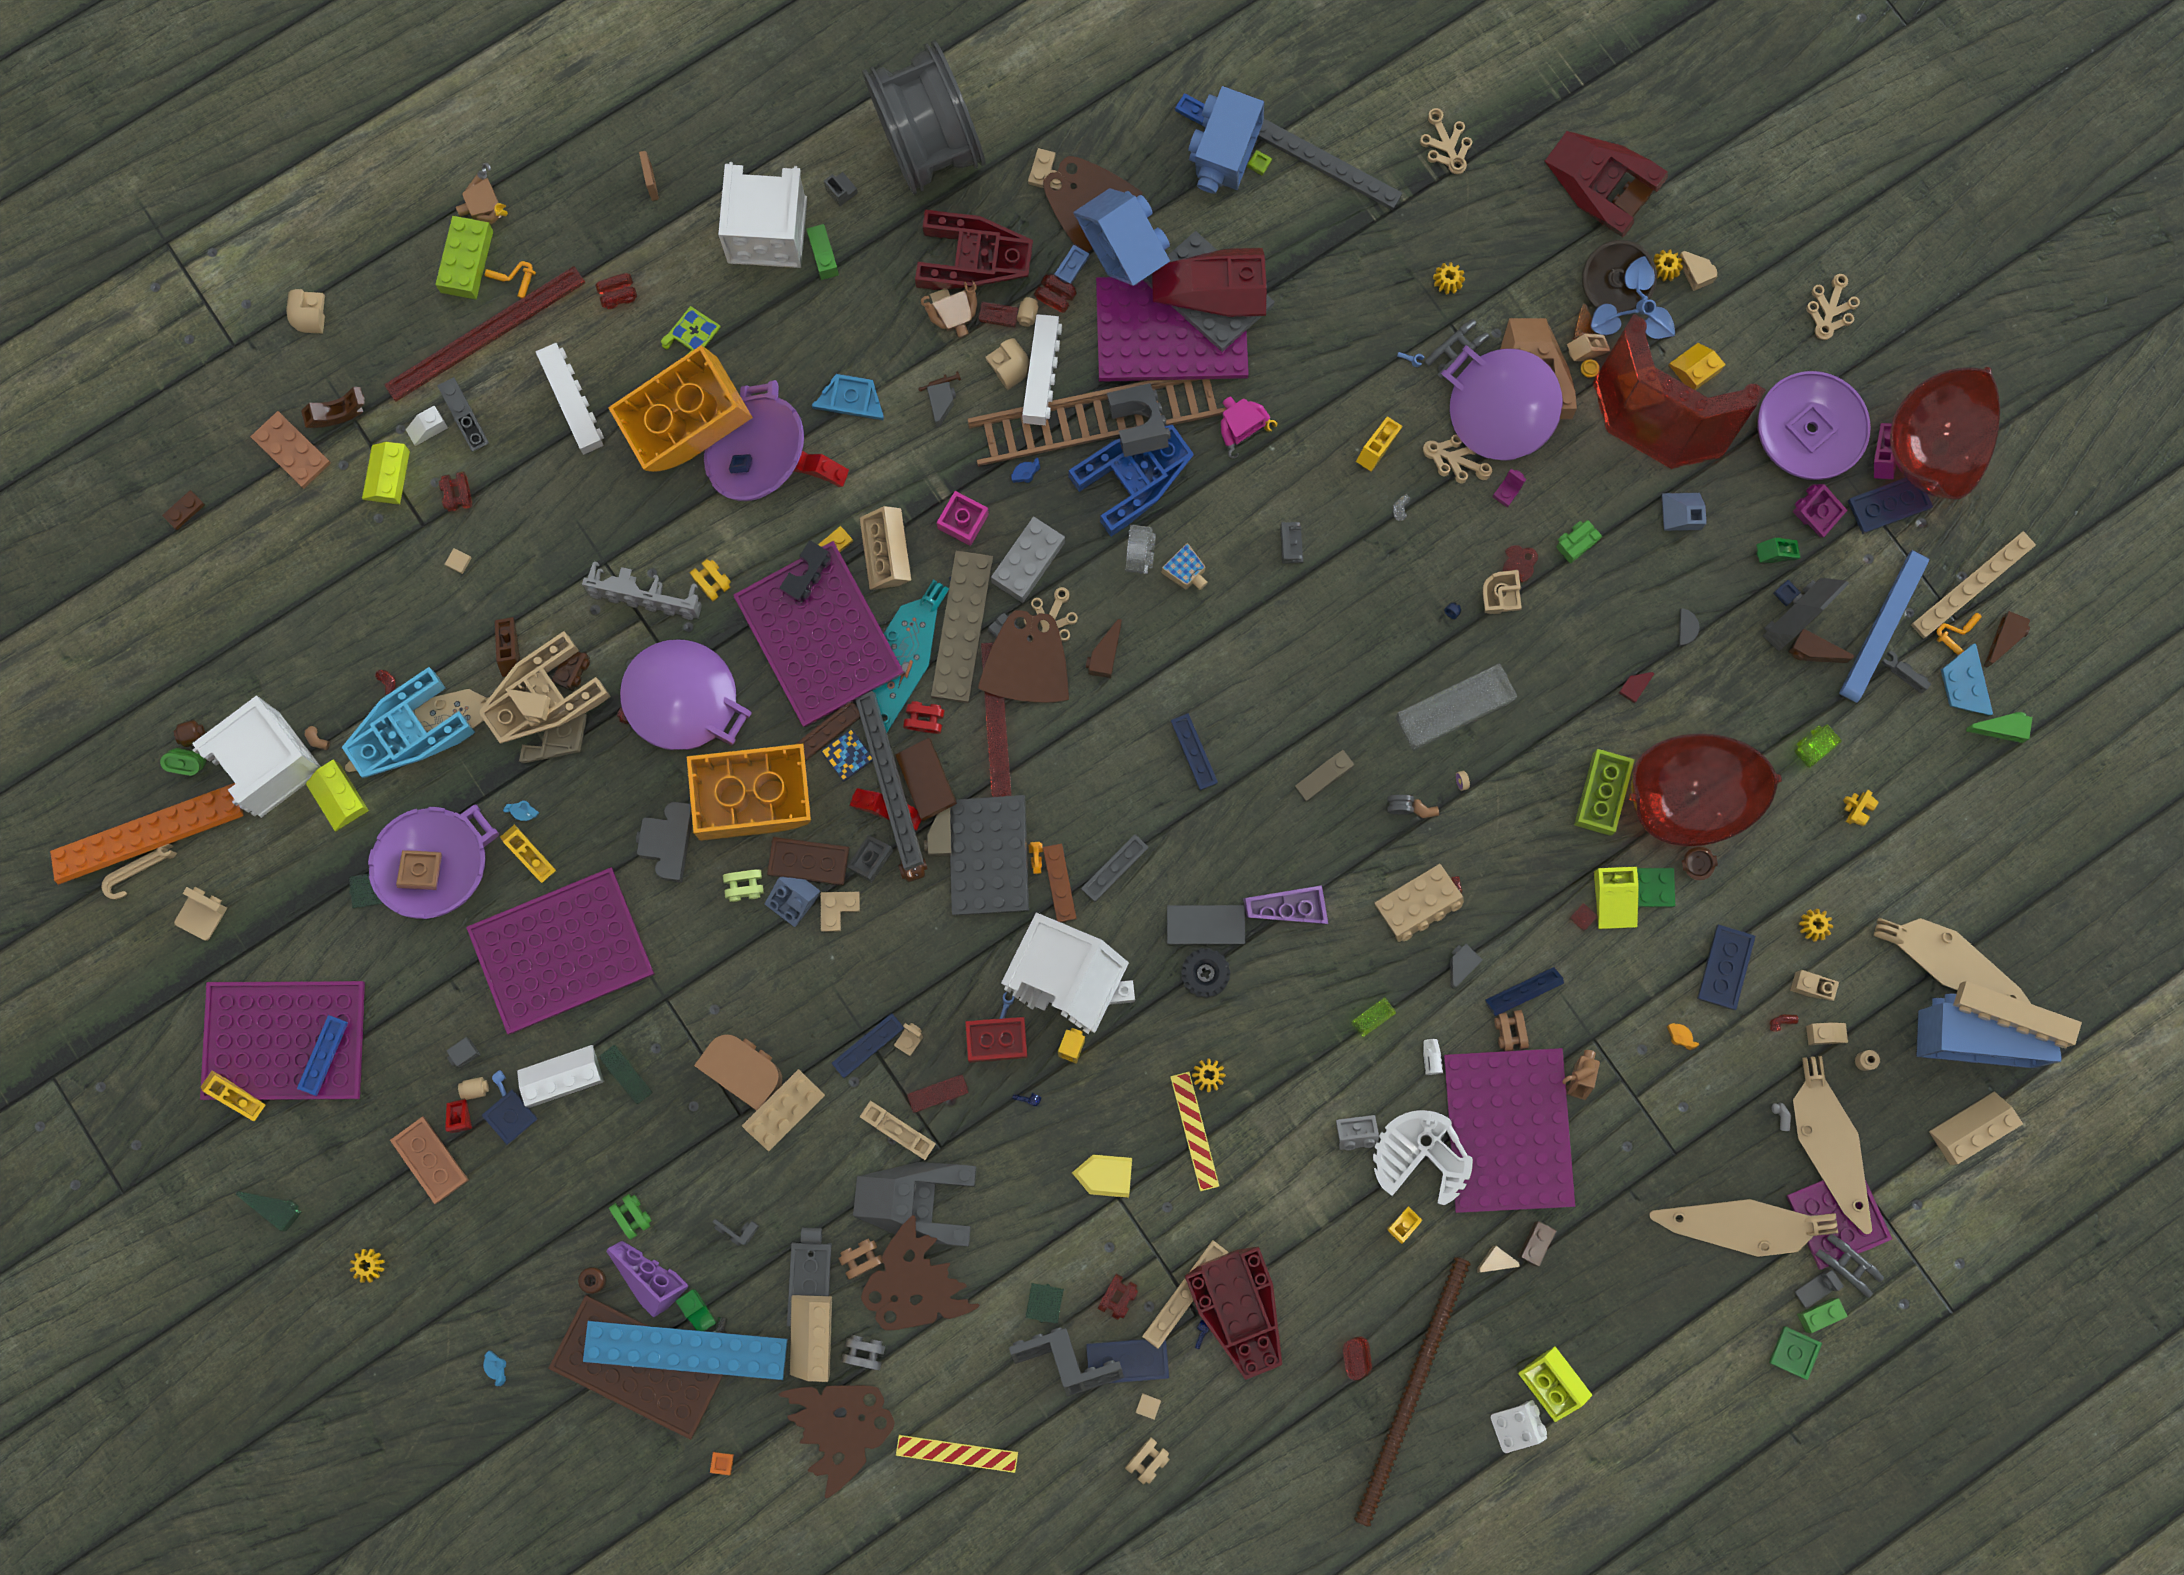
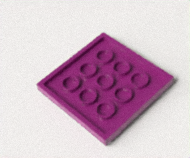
M1824 1180L1786 1195L1794 1212L1809 1216L1835 1213L1838 1233L1833 1235L1847 1243L1858 1254L1892 1240L1866 1180L1872 1232L1870 1234H1864L1843 1213ZM1856 1202L1855 1207L1861 1209L1862 1205ZM1830 1234L1813 1236L1807 1242L1819 1270L1829 1266L1815 1255L1819 1249L1837 1261L1844 1254V1252L1827 1240Z

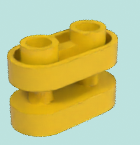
M706 559L701 563L704 569L698 572L694 568L689 574L713 602L718 598L716 592L720 588L723 592L731 588L729 586L731 581L725 574L721 575L717 571L719 567L714 560L709 561ZM708 574L716 582L712 586L704 579Z

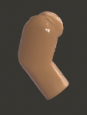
M309 726L305 730V737L310 746L328 750L330 741L319 739L317 728Z
M1419 799L1414 800V803H1412L1414 813L1420 818L1439 816L1437 806L1427 808Z

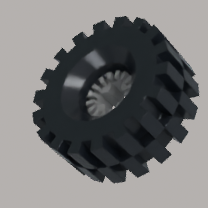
M1201 948L1198 951H1193L1185 959L1181 969V979L1184 987L1189 990V993L1196 995L1198 998L1215 997L1226 988L1230 979L1228 961L1217 950L1213 951L1211 948ZM1204 968L1206 971L1210 970L1211 972L1207 979L1205 976L1201 977L1200 975Z

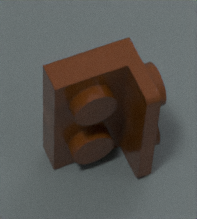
M577 652L559 664L552 678L553 683L574 691L575 687L577 688L581 683L583 671H586L590 665V657L584 652Z

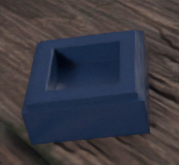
M733 455L729 466L730 472H749L752 462L751 455Z
M1787 580L1773 594L1787 607L1801 592Z

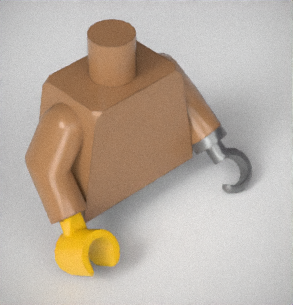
M484 163L482 171L477 173L462 193L466 203L457 206L456 209L460 217L471 214L473 220L493 224L502 216H507L508 212L503 210L506 205L498 202L488 178H486V166L488 171L491 170V167L488 163Z

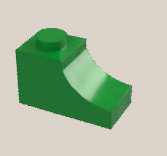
M1772 538L1756 544L1757 556L1762 563L1800 559L1797 540Z
M692 1289L676 1300L685 1317L688 1318L697 1331H706L717 1323L695 1289Z

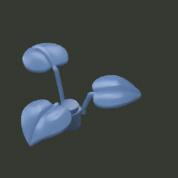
M1645 256L1632 262L1625 273L1626 286L1629 289H1636V292L1642 297V300L1637 303L1636 309L1617 313L1616 308L1611 304L1599 306L1595 310L1591 322V329L1594 332L1602 335L1613 334L1621 327L1619 316L1639 313L1648 316L1644 321V330L1649 337L1660 339L1675 336L1674 323L1669 312L1662 307H1656V303L1653 300H1648V297L1640 291V289H1649L1655 280L1654 270Z

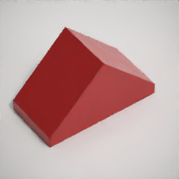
M466 1099L447 1103L446 1132L456 1133L472 1129Z

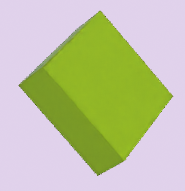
M1256 150L1247 167L1263 176L1272 162V158Z

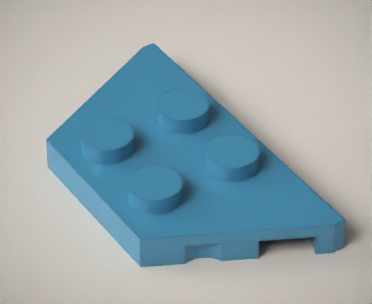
M836 374L832 378L831 383L822 391L821 396L812 404L813 409L884 420L874 382L870 379Z
M1972 644L1941 669L1950 707L1990 716L1993 715L1981 662L1977 646Z

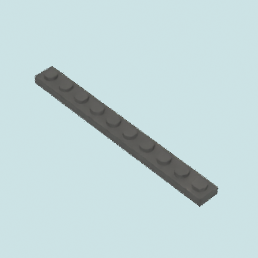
M1263 119V124L1257 138L1379 204L1394 210L1402 196V192L1272 122Z
M871 691L856 698V703L902 865L907 871L924 864L876 694Z

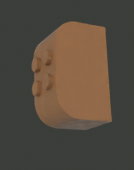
M733 1035L718 1036L709 1044L694 1065L755 1110H758L782 1086L781 1071L771 1062L772 1057L762 1050L758 1053L755 1050L757 1046L746 1038L741 1041Z

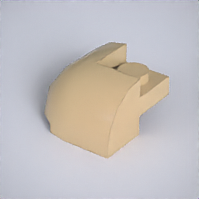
M302 289L288 292L286 311L290 325L300 332L323 334L325 295L323 293L304 292Z
M1015 338L1004 341L998 349L985 357L1007 390L1014 387L1028 375L1030 360Z
M1518 570L1497 572L1486 579L1483 585L1485 613L1501 614V612L1522 609Z

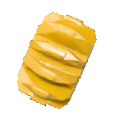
M1670 249L1667 253L1662 250L1660 254H1655L1653 261L1656 267L1657 278L1661 276L1663 282L1667 278L1671 282L1674 277L1677 278L1680 275L1683 265H1681L1682 258H1677L1678 252L1673 255Z
M1450 262L1449 266L1443 263L1441 268H1436V274H1434L1433 279L1436 280L1434 286H1440L1439 292L1444 289L1446 295L1449 294L1450 290L1454 294L1457 289L1460 290L1462 288L1465 277H1463L1464 270L1458 271L1459 265L1453 267L1452 262Z
M1810 909L1807 911V915L1803 914L1801 916L1803 921L1799 922L1798 925L1804 927V929L1800 930V933H1807L1805 939H1809L1812 936L1813 942H1816L1818 938L1822 941L1825 940V935L1829 936L1831 934L1828 929L1833 928V925L1828 924V922L1832 918L1825 917L1826 911L1820 914L1819 909H1815L1814 912ZM1815 922L1816 925H1819V928L1816 929V926L1813 925V923Z
M1207 1059V1065L1205 1066L1201 1060L1199 1063L1202 1069L1198 1066L1194 1067L1199 1072L1192 1074L1194 1078L1199 1077L1194 1084L1197 1085L1201 1082L1202 1085L1199 1088L1201 1091L1204 1089V1086H1207V1092L1211 1091V1086L1217 1091L1218 1086L1216 1083L1219 1085L1224 1083L1218 1079L1225 1078L1226 1074H1219L1224 1067L1216 1068L1218 1061H1215L1212 1066L1211 1059ZM1204 1072H1213V1080H1210L1209 1078L1205 1079L1204 1076L1206 1073Z
M362 1249L361 1254L355 1253L354 1256L357 1260L350 1261L351 1264H355V1267L350 1268V1272L356 1271L353 1278L357 1279L360 1277V1282L362 1283L366 1279L369 1283L373 1282V1277L379 1279L378 1271H384L380 1264L385 1263L384 1260H378L381 1254L376 1253L374 1255V1249H370L368 1252L366 1249ZM370 1263L371 1267L364 1269V1264Z

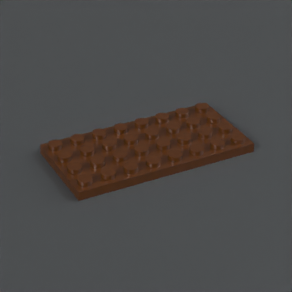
M585 1295L548 1369L691 1440L718 1388L723 1374L583 1362L588 1321L648 1326Z

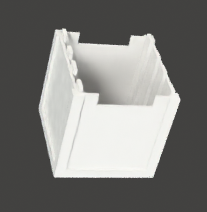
M732 162L725 164L718 235L728 263L802 267L807 196L804 194L800 168H797V166H794L793 169L782 168V177L743 175L742 165H733Z
M257 695L192 743L195 747L193 749L195 753H200V756L208 761L214 759L212 763L216 766L220 763L235 782V785L228 789L235 799L232 803L236 806L239 804L241 809L248 813L250 812L253 816L259 815L261 818L303 787L314 772L321 767L280 712Z
M1036 913L1001 984L1005 986V991L1009 993L1013 991L1012 996L1019 999L1022 1003L1025 1004L1027 1001V1007L1033 1010L1036 1007L1045 1011L1050 1002L1053 1007L1062 1010V1016L1067 1018L1069 1014V1021L1079 1028L1083 1027L1085 1033L1089 1034L1090 1031L1095 1033L1129 962L1103 940Z

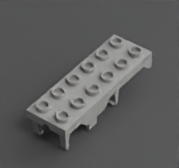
M596 561L592 564L588 578L584 577L582 582L586 592L594 599H601L603 597L612 603L618 604L621 601L635 608L639 605L645 607L648 611L656 612V610H661L664 614L670 616L679 614L682 615V618L693 620V618L699 619L702 604L698 602L699 598L694 594L695 589H698L696 584L691 585L688 598L683 600L662 595L663 584L659 582L658 576L654 575L653 579L655 580L649 592L639 590L635 583L636 577L630 576L632 570L621 567L619 577L611 576L604 581H600L601 573H604V571L598 569L596 573V566H599Z

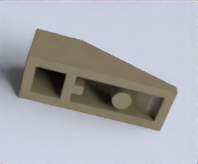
M1342 750L1299 782L1295 788L1307 802L1352 770L1354 763L1345 751Z
M950 808L936 815L927 834L928 840H924V852H928L929 857L950 856L952 854Z

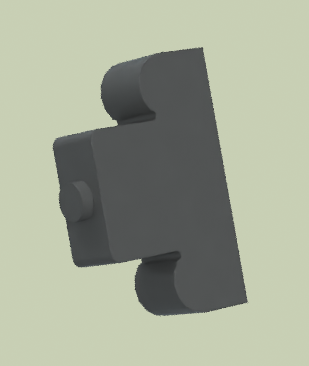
M671 802L664 810L667 820L646 817L642 819L641 831H638L636 836V843H638L637 854L644 859L659 860L656 863L655 871L661 879L682 883L692 826L691 804Z

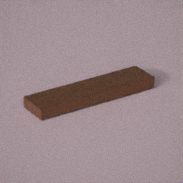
M853 702L841 707L796 743L804 745L805 762L861 718L859 710Z

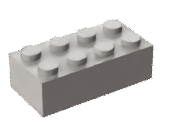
M1033 516L991 576L992 584L1023 603L1065 544V536Z

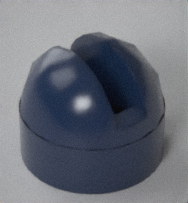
M1454 602L1448 604L1444 611L1448 617L1456 619L1461 613V607Z

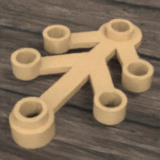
M1434 108L1429 112L1428 121L1435 125L1442 142L1431 138L1428 134H1424L1421 136L1420 144L1423 147L1432 146L1447 152L1449 157L1440 155L1436 150H1431L1428 153L1427 159L1431 163L1440 162L1447 165L1454 174H1461L1467 167L1464 158L1467 150L1472 146V140L1469 137L1463 138L1461 149L1457 155L1454 148L1460 134L1465 129V124L1461 121L1456 122L1451 139H1449L1442 124L1443 112L1438 108ZM1436 116L1438 120H1434L1432 117ZM1456 126H1461L1462 129L1458 130ZM1423 139H1428L1429 142L1425 143ZM1463 142H1468L1470 145L1466 146ZM1433 154L1436 156V158L1433 159L1430 157V155ZM1454 164H1459L1460 168H1456Z
M1837 274L1833 278L1831 284L1834 290L1829 303L1823 294L1824 287L1822 285H1816L1812 289V295L1816 297L1825 313L1824 321L1817 311L1819 309L1817 302L1811 301L1807 305L1806 310L1814 319L1817 325L1815 334L1821 340L1830 339L1834 330L1843 326H1850L1854 322V316L1851 313H1847L1841 320L1831 323L1834 316L1849 309H1856L1860 304L1857 297H1851L1846 303L1837 306L1841 291L1848 284V278L1844 274ZM1838 279H1842L1844 283H1840ZM1815 289H1819L1821 293H1817ZM1810 305H1813L1815 307V310H1812L1810 308ZM1845 317L1850 318L1851 322H1847ZM1822 328H1826L1828 332H1823Z
M1453 435L1451 440L1441 443L1427 441L1424 444V455L1434 460L1438 467V473L1441 476H1447L1452 468L1456 481L1458 483H1465L1468 474L1461 470L1459 465L1476 471V476L1481 480L1489 479L1492 473V468L1488 463L1478 464L1463 458V456L1469 454H1476L1468 447L1452 452L1445 450L1450 447L1457 448L1461 445L1462 441L1458 435ZM1442 458L1447 459L1450 466L1446 463H1443Z
M1064 587L1056 589L1054 593L1055 602L1049 613L1054 619H1056L1061 605L1069 600V591ZM1059 592H1064L1065 596L1060 597L1058 594ZM1034 598L1031 602L1032 608L1036 611L1037 615L1044 613L1042 600ZM1038 601L1041 603V605L1039 607H1035L1033 605L1034 602ZM1070 612L1065 618L1057 620L1058 628L1069 624H1076L1077 615L1074 612ZM1069 616H1074L1075 620L1069 621L1068 618ZM1041 620L1040 623L1043 628L1041 632H1047L1049 630V623ZM1062 629L1059 632L1060 637L1062 633L1068 634L1067 638L1061 637V641L1066 642L1070 639V632L1068 630Z

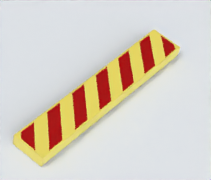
M1190 1072L1170 1076L1199 1189L1204 1191L1219 1187Z
M899 1435L896 1456L1015 1473L1018 1452Z

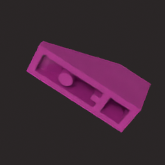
M1881 423L1874 459V478L1894 479L1900 424Z

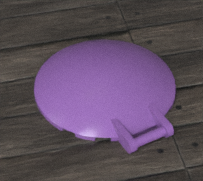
M1465 345L1462 349L1463 352L1447 370L1444 369L1441 373L1454 385L1450 399V416L1458 437L1470 450L1488 459L1514 460L1538 450L1552 436L1560 421L1563 397L1555 373L1542 359L1527 351L1501 349L1479 356ZM1470 356L1473 359L1457 378H1454L1452 374Z
M776 380L757 386H742L740 397L753 418L705 450L704 465L706 475L710 478L712 486L719 493L732 500L752 501L772 493L789 478L800 459L804 443L802 421L792 405L778 398L779 386ZM767 391L765 394L751 396V394ZM733 455H751L752 462L749 472H730L729 466Z
M667 640L649 646L631 661L622 679L620 690L621 706L631 728L647 742L663 749L690 750L701 747V745L715 738L733 745L735 742L734 738L746 718H749L752 714L751 711L736 703L735 682L726 663L714 651L693 641ZM734 713H738L739 717L730 732L726 734L724 732Z
M477 805L471 806L462 814L439 807L408 811L393 819L377 836V841L370 851L368 861L371 886L383 904L400 915L416 919H427L445 915L465 903L477 889L485 868L484 847L496 839L499 833L490 826L480 813V808ZM474 817L486 834L481 836L469 820ZM402 850L441 852L442 859L436 890L397 888L396 882Z

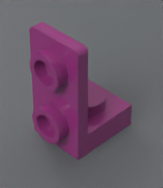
M1510 469L1492 497L1508 508L1521 490L1526 478H1524L1520 471Z

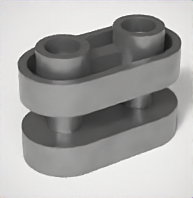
M851 1335V1338H846L845 1346L850 1347L849 1355H842L841 1362L880 1370L882 1362L876 1361L877 1354L884 1355L885 1346H882V1341L871 1339L870 1343L862 1341L863 1337ZM858 1349L869 1351V1358L856 1357Z

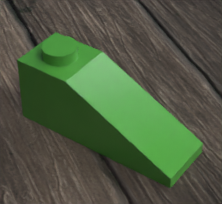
M821 224L807 228L821 280L839 276L825 225Z
M2015 712L1972 724L1967 727L1966 732L2024 743L2030 738L2032 717L2026 716L2022 712Z

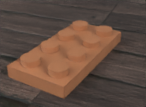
M279 411L250 436L303 489L331 464Z
M422 1116L390 1140L434 1204L439 1203L469 1181L425 1117Z

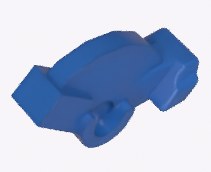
M1036 458L1033 463H1020L1014 469L1013 474H1011L1012 482H1031L1033 475L1041 468L1039 459Z

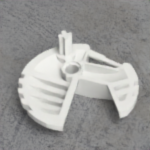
M1425 1110L1408 1112L1392 1120L1385 1127L1387 1131L1380 1133L1379 1138L1381 1141L1375 1144L1377 1155L1373 1154V1161L1377 1164V1169L1374 1168L1381 1187L1393 1196L1421 1160L1427 1156L1443 1173L1438 1204L1446 1205L1457 1198L1460 1193L1456 1192L1458 1189L1464 1190L1467 1184L1463 1182L1464 1180H1469L1471 1176L1473 1159L1467 1155L1452 1127L1451 1120L1442 1114ZM1446 1132H1448L1453 1143L1455 1142L1463 1158L1458 1157L1441 1141ZM1423 1137H1430L1432 1143L1429 1146H1423L1421 1144Z

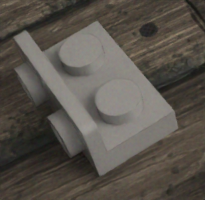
M1375 1115L1336 1120L1340 1150H1353L1360 1147L1371 1148L1375 1146L1376 1142L1379 1143Z

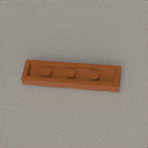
M1062 844L1043 847L1057 921L1061 923L1076 920Z

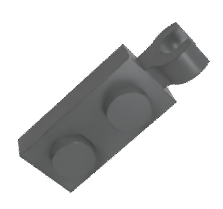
M1890 651L1887 653L1891 657V662L1887 661V659L1881 661L1884 666L1892 669V673L1922 694L1931 686L1928 679L1924 675L1912 670L1913 668L1908 663L1898 662L1897 655L1894 652Z

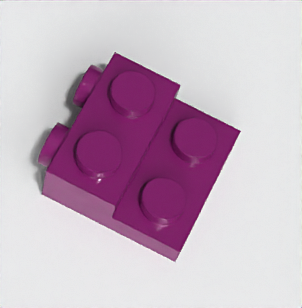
M1814 484L1806 490L1808 493L1806 497L1799 499L1795 503L1796 508L1793 510V513L1804 525L1808 524L1821 538L1827 535L1846 513L1847 509L1825 484Z

